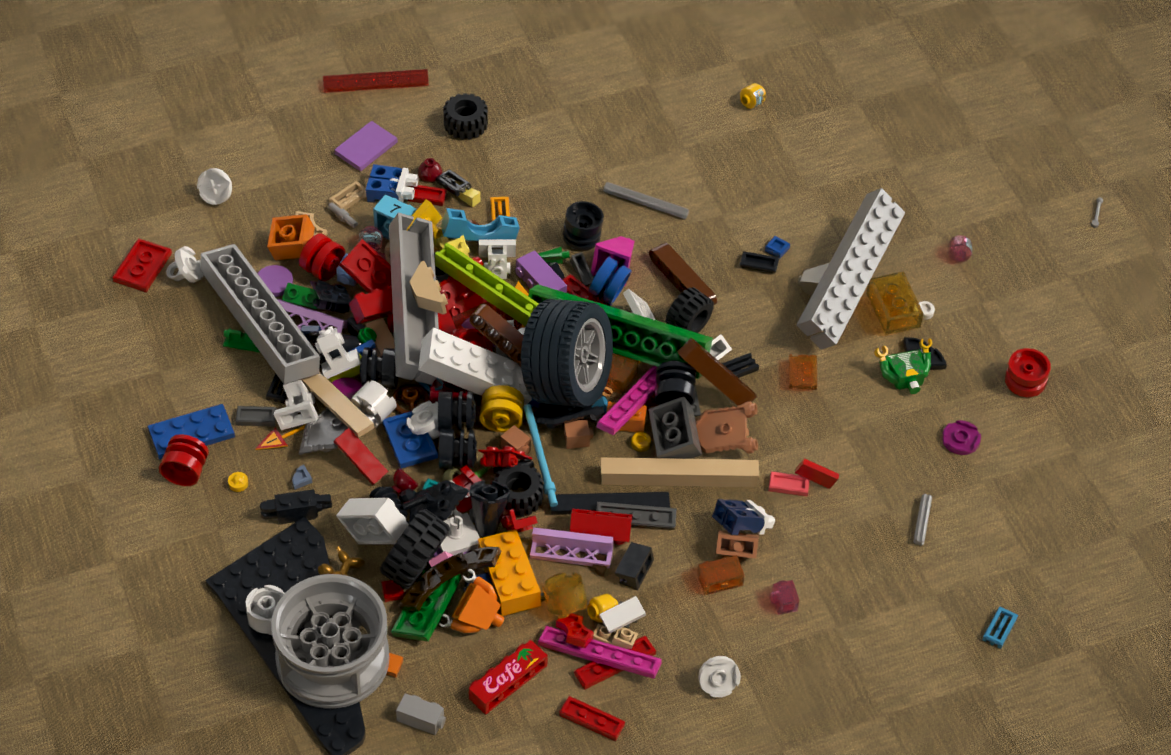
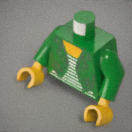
M931 338L928 339V346L923 344V339L920 340L919 345L923 352L919 349L887 355L888 348L886 346H882L883 354L879 352V348H876L874 355L880 358L879 366L883 378L894 384L899 390L908 388L911 394L920 392V386L923 385L924 378L928 377L931 368V352H929V347L932 345Z

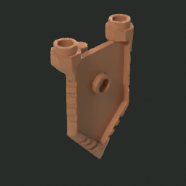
M745 402L737 407L731 406L724 409L705 410L699 416V419H695L701 450L706 454L716 451L722 452L723 450L729 451L730 449L735 450L736 448L742 449L748 454L758 450L757 439L747 438L749 436L747 418L757 415L756 403Z

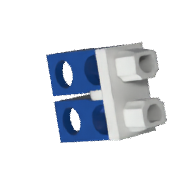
M373 164L365 189L367 202H375V199L381 200L384 195L396 198L401 202L404 199L413 200L414 188L408 186L417 187L418 175L409 174L408 168L401 169Z

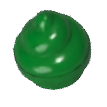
M366 327L358 332V340L361 344L371 339L374 342L376 341L377 335L373 329Z

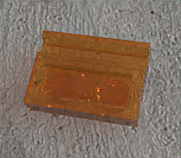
M789 354V389L798 387V389L817 390V355L798 354V356H792V354Z

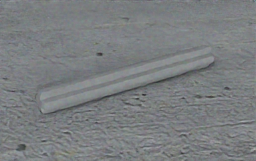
M606 182L604 186L605 193L686 219L689 210L687 208L610 182Z

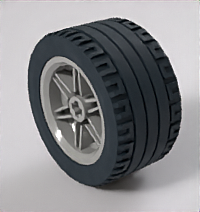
M547 299L539 303L528 319L522 340L521 370L526 390L535 401L552 405L589 407L600 398L609 378L613 354L611 325L606 312L601 306L592 302Z

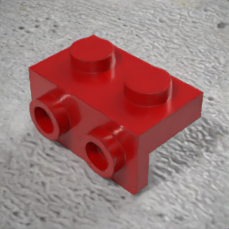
M513 509L505 510L501 519V524L503 528L506 527V531L517 529V532H523L533 529L532 525L538 523L536 515L516 520Z

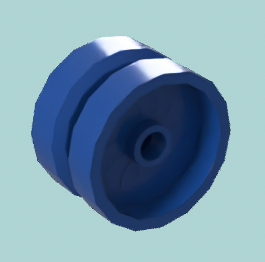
M608 257L599 268L588 290L589 293L596 297L604 291L603 301L609 305L614 303L632 272L631 269L624 265L616 271L617 261L611 257Z

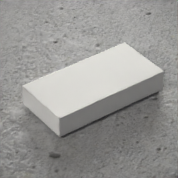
M635 596L599 615L610 634L646 616V613Z

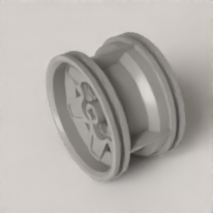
M324 574L310 577L295 584L280 598L272 616V637L276 648L277 672L283 686L291 695L311 706L341 708L362 701L380 686L388 671L390 659L387 640V614L382 600L370 586L346 575ZM304 626V630H302L300 636H297L299 630ZM363 626L368 634L361 635L360 628Z

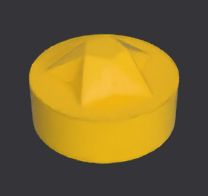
M242 472L232 473L228 478L229 488L234 492L244 491L248 487L247 475Z

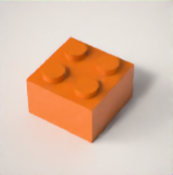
M303 214L272 218L267 248L274 260L300 258L303 247L314 235L315 227L309 216Z

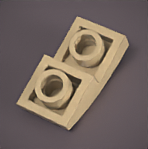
M598 624L594 631L593 639L625 649H632L638 633L622 627L609 634L605 626Z

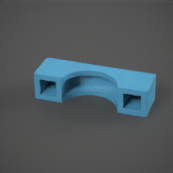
M446 208L441 224L444 237L454 239L464 235L466 241L516 239L520 229L516 217L499 215L489 224L475 225L466 219L464 210Z

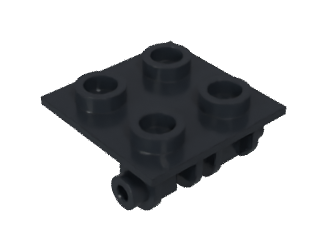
M321 280L317 282L310 281L317 295V298L313 299V305L316 308L331 309V311L343 314L350 311L349 303L352 300L344 286L327 284Z

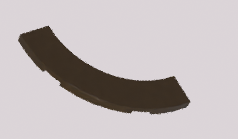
M499 547L477 548L473 552L465 554L461 552L436 564L421 576L422 579L415 586L412 585L399 604L400 609L419 612L426 599L444 582L468 571V569L495 567L502 551Z

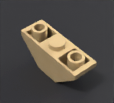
M422 261L410 280L414 299L419 308L445 314L447 313L445 305L448 304L446 296L440 293L441 287L438 280L434 281L433 279L435 276L431 266L427 267L425 261Z

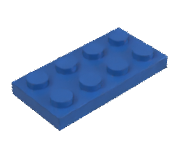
M223 404L148 425L159 460L164 456L170 438L175 435L184 434L195 437L206 446L235 437Z

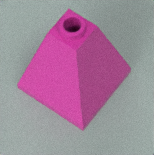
M620 236L597 243L591 269L592 276L596 275L608 257L617 261L616 271L623 265L629 268L635 241Z

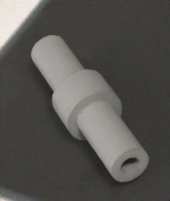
M333 202L328 205V209L334 212L339 220L346 222L352 228L357 227L358 222L350 217L346 210L340 209Z

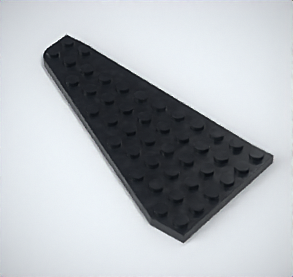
M303 517L205 581L208 588L229 611L310 726L313 734L329 755H349L363 744L366 736L360 702L341 708H320L308 705L295 698L286 690L279 678L275 659L276 648L272 635L255 631L249 626L247 618L246 598L253 589L264 588L265 585H273L286 593L295 584L310 577L320 575L318 573L320 565H330L324 537ZM304 626L299 630L297 636H300V633L302 632V630H304Z

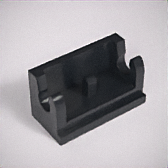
M631 542L615 571V576L624 578L620 579V584L632 587L635 590L639 589L654 561L652 548Z

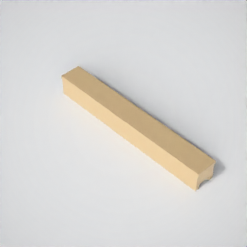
M601 457V485L757 487L759 460Z

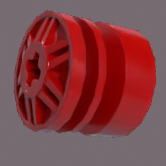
M180 434L171 437L158 467L159 473L167 481L179 486H193L197 484L203 470L202 467L209 454L207 446L199 439L189 435Z

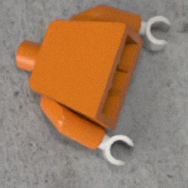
M468 569V572L473 574L470 579L463 576L465 582L469 583L465 593L451 617L445 614L442 615L447 617V624L439 623V625L442 627L451 626V629L462 633H476L481 629L487 630L491 624L500 627L504 622V617L497 613L501 604L497 601L498 596L493 586L481 577H476L472 569Z

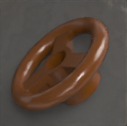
M413 384L399 387L392 395L397 404L395 411L399 414L413 411L416 400L422 396L424 397V403L430 400L429 394L424 388ZM397 400L409 405V410L402 409L398 405Z

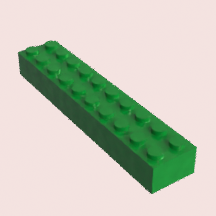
M539 284L529 289L528 297L537 303L547 299L592 302L601 306L606 312L611 325L613 353L657 367L662 363L670 361L687 363L677 351L690 338H693L710 353L712 337ZM696 370V379H699L702 375Z

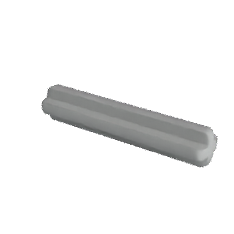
M923 494L921 497L913 540L915 545L922 546L925 541L932 502L931 495Z

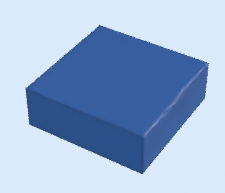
M774 236L765 246V251L781 259L790 248V243Z

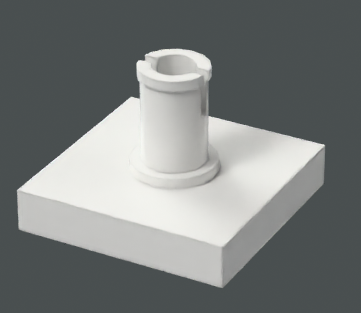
M630 289L623 292L632 310L631 313L656 320L648 304Z
M468 513L454 516L444 521L449 525L450 531L439 547L441 553L446 551L456 555L478 548V539L480 537Z

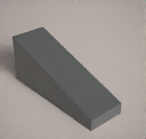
M580 252L572 255L570 263L580 281L585 286L591 285L593 276L583 253Z

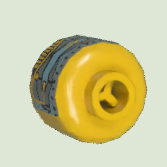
M757 83L750 84L740 92L742 104L749 109L761 105L766 99L765 89Z

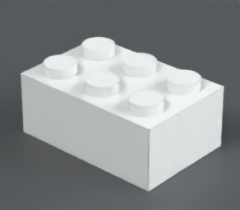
M351 498L336 515L358 544H395L409 525L405 516L397 510L394 502L389 498Z

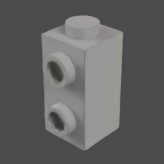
M405 693L396 710L398 722L436 735L439 728H443L446 721L443 707L435 702L430 703L422 700L416 695L411 696Z

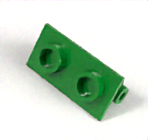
M287 283L282 298L283 301L318 310L313 305V299L317 298L314 289Z
M231 328L225 329L224 347L260 353L246 332L244 334Z

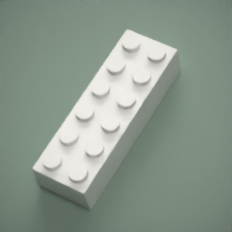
M434 327L422 339L418 370L481 396L491 386L506 385L516 388L523 394L524 405L532 400V397L526 390L521 367L513 360Z

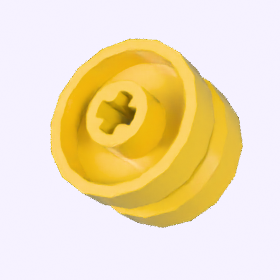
M506 385L491 386L484 391L480 410V422L489 430L505 433L514 425L519 428L523 418V394L516 388Z

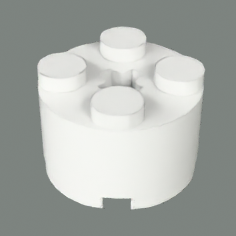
M371 380L370 383L367 381L359 389L351 401L362 413L366 415L371 414L376 420L374 427H377L397 407L393 396L389 398L386 395L388 392L386 388L378 382Z
M265 585L264 588H255L249 593L246 598L247 618L249 626L255 631L272 635V616L277 603L285 594L283 590L273 585Z

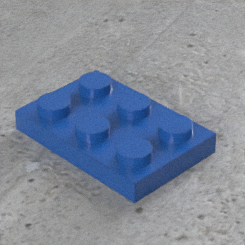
M412 411L385 418L382 422L400 469L438 458V453L429 433L417 435L412 433L407 426V418L411 419Z

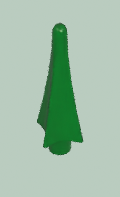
M561 247L538 253L545 262L563 264V259L570 258L569 251H562Z

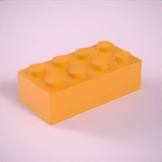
M517 529L479 538L478 548L499 547L502 551L495 567L484 568L485 573H489L498 596L497 601L501 604L499 608L501 615L505 616L541 606V591Z

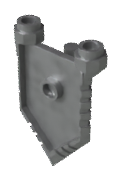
M326 408V410L318 415L317 421L305 425L299 455L313 451L329 452L337 448L338 446L333 441L347 430L348 427ZM371 414L366 415L374 424L376 423L375 418Z

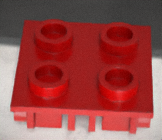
M488 446L486 450H478V452L483 453L480 463L484 467H514L518 464V460H532V457L525 455L524 451H515L513 447L504 446L503 450H498L497 447Z

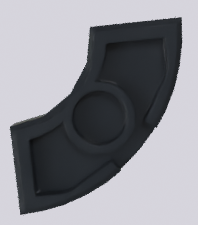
M904 337L905 352L919 349L923 352L919 345L921 339ZM923 340V344L928 346L927 342ZM929 347V352H931L930 370L946 369L947 364L941 352L937 348Z

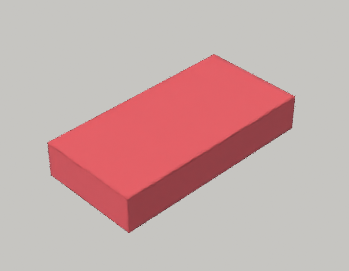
M771 472L768 491L807 497L810 480L799 475Z

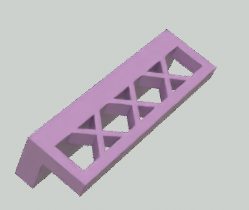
M277 299L286 312L292 313L289 315L290 317L296 314L300 315L303 323L297 326L300 330L304 325L309 326L308 323L313 320L318 322L322 330L332 325L337 327L338 333H341L343 328H347V320Z
M533 527L530 559L593 566L595 564L610 568L613 553V537ZM537 546L545 547L548 550L544 553H535ZM559 549H565L568 553L560 556L555 552ZM581 551L585 552L587 556L578 558L575 554ZM597 553L606 554L607 560H597L594 555Z

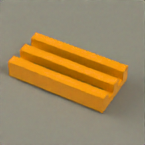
M490 197L492 221L496 219L494 202H498V214L502 215L501 201H505L506 216L510 217L508 197Z

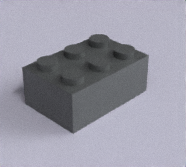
M685 396L649 409L658 458L692 459L702 455L693 407Z

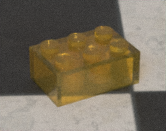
M904 271L870 279L866 294L885 335L921 327L924 313Z

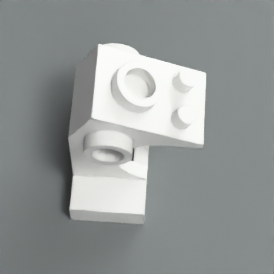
M516 239L479 240V257H488V263H484V267L501 279H507V274H510V262H507V257H516Z
M330 326L326 330L319 331L320 335L315 346L319 354L323 353L327 362L321 364L324 377L327 379L361 364L357 349L350 352L345 351L342 346L345 341L342 334L338 333L337 328L333 329ZM338 349L341 356L333 359L329 352Z
M301 380L284 384L283 387L288 397L285 400L286 407L274 412L280 429L284 430L317 421L318 415L313 406L315 403L313 393L308 391Z

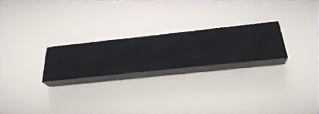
M669 491L555 494L558 505L551 507V515L571 514L572 509L596 511L597 502L670 508Z

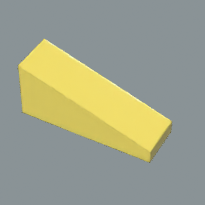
M465 188L466 192H459L460 195L458 197L472 208L481 202L480 191L473 188L469 190Z

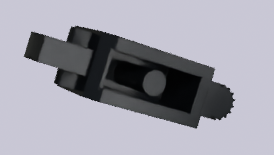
M314 489L274 495L275 499L263 501L260 504V509L262 510L261 517L265 520L278 518V525L294 523L303 517L307 520H314L318 517V512L323 509L332 508L331 495L315 494Z

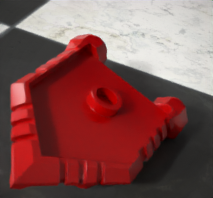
M479 257L471 258L483 266V262ZM451 276L439 283L441 287L440 293L446 296L447 308L453 322L462 323L469 318L479 305L491 304Z

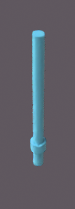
M530 404L524 405V411L544 481V493L548 496L550 506L555 507L558 505L555 495V484L550 477L532 407Z

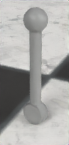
M1101 197L1096 199L1095 218L1091 223V226L1097 228L1099 225L1098 216L1100 206L1103 203Z

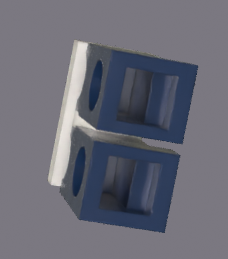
M718 499L712 515L731 535H738L740 530H750L752 533L764 535L765 530L772 529L775 523V518L772 515H767L764 508L757 506L751 500L744 502Z

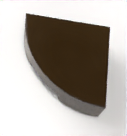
M597 553L594 555L597 560H607V556ZM593 564L595 572L600 576H604L607 566Z

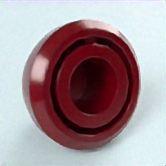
M427 158L418 168V176L425 182H435L436 177L443 173L441 165L433 158Z
M397 468L393 475L394 485L392 488L399 494L408 488L415 490L418 487V483L402 469Z

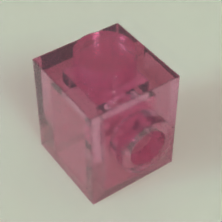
M782 580L773 583L772 592L769 593L771 604H775L778 615L798 611L799 597L793 580Z

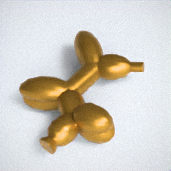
M338 546L336 550L338 551V558L342 562L340 571H334L330 565L322 564L318 567V573L320 575L339 574L349 576L347 575L349 568H360L365 564V561L359 557L350 558L348 553L341 550Z

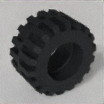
M463 93V95L456 94L455 97L452 96L450 100L445 102L443 107L444 128L448 131L449 135H453L454 138L459 137L461 140L467 138L470 140L473 137H479V134L482 135L484 130L487 129L488 107L485 101L481 100V97L475 96V94L468 95Z
M690 287L684 290L671 304L666 315V324L699 333L711 317L714 302L696 288Z
M518 463L514 467H503L502 472H497L494 481L506 485L510 492L505 510L513 509L515 517L516 515L524 517V514L529 516L532 514V511L536 512L538 510V506H541L543 499V478H541V474L537 472L536 468H530L528 464L524 466L522 463ZM513 488H524V489H526V491H524V492H513V491H511V489H513Z

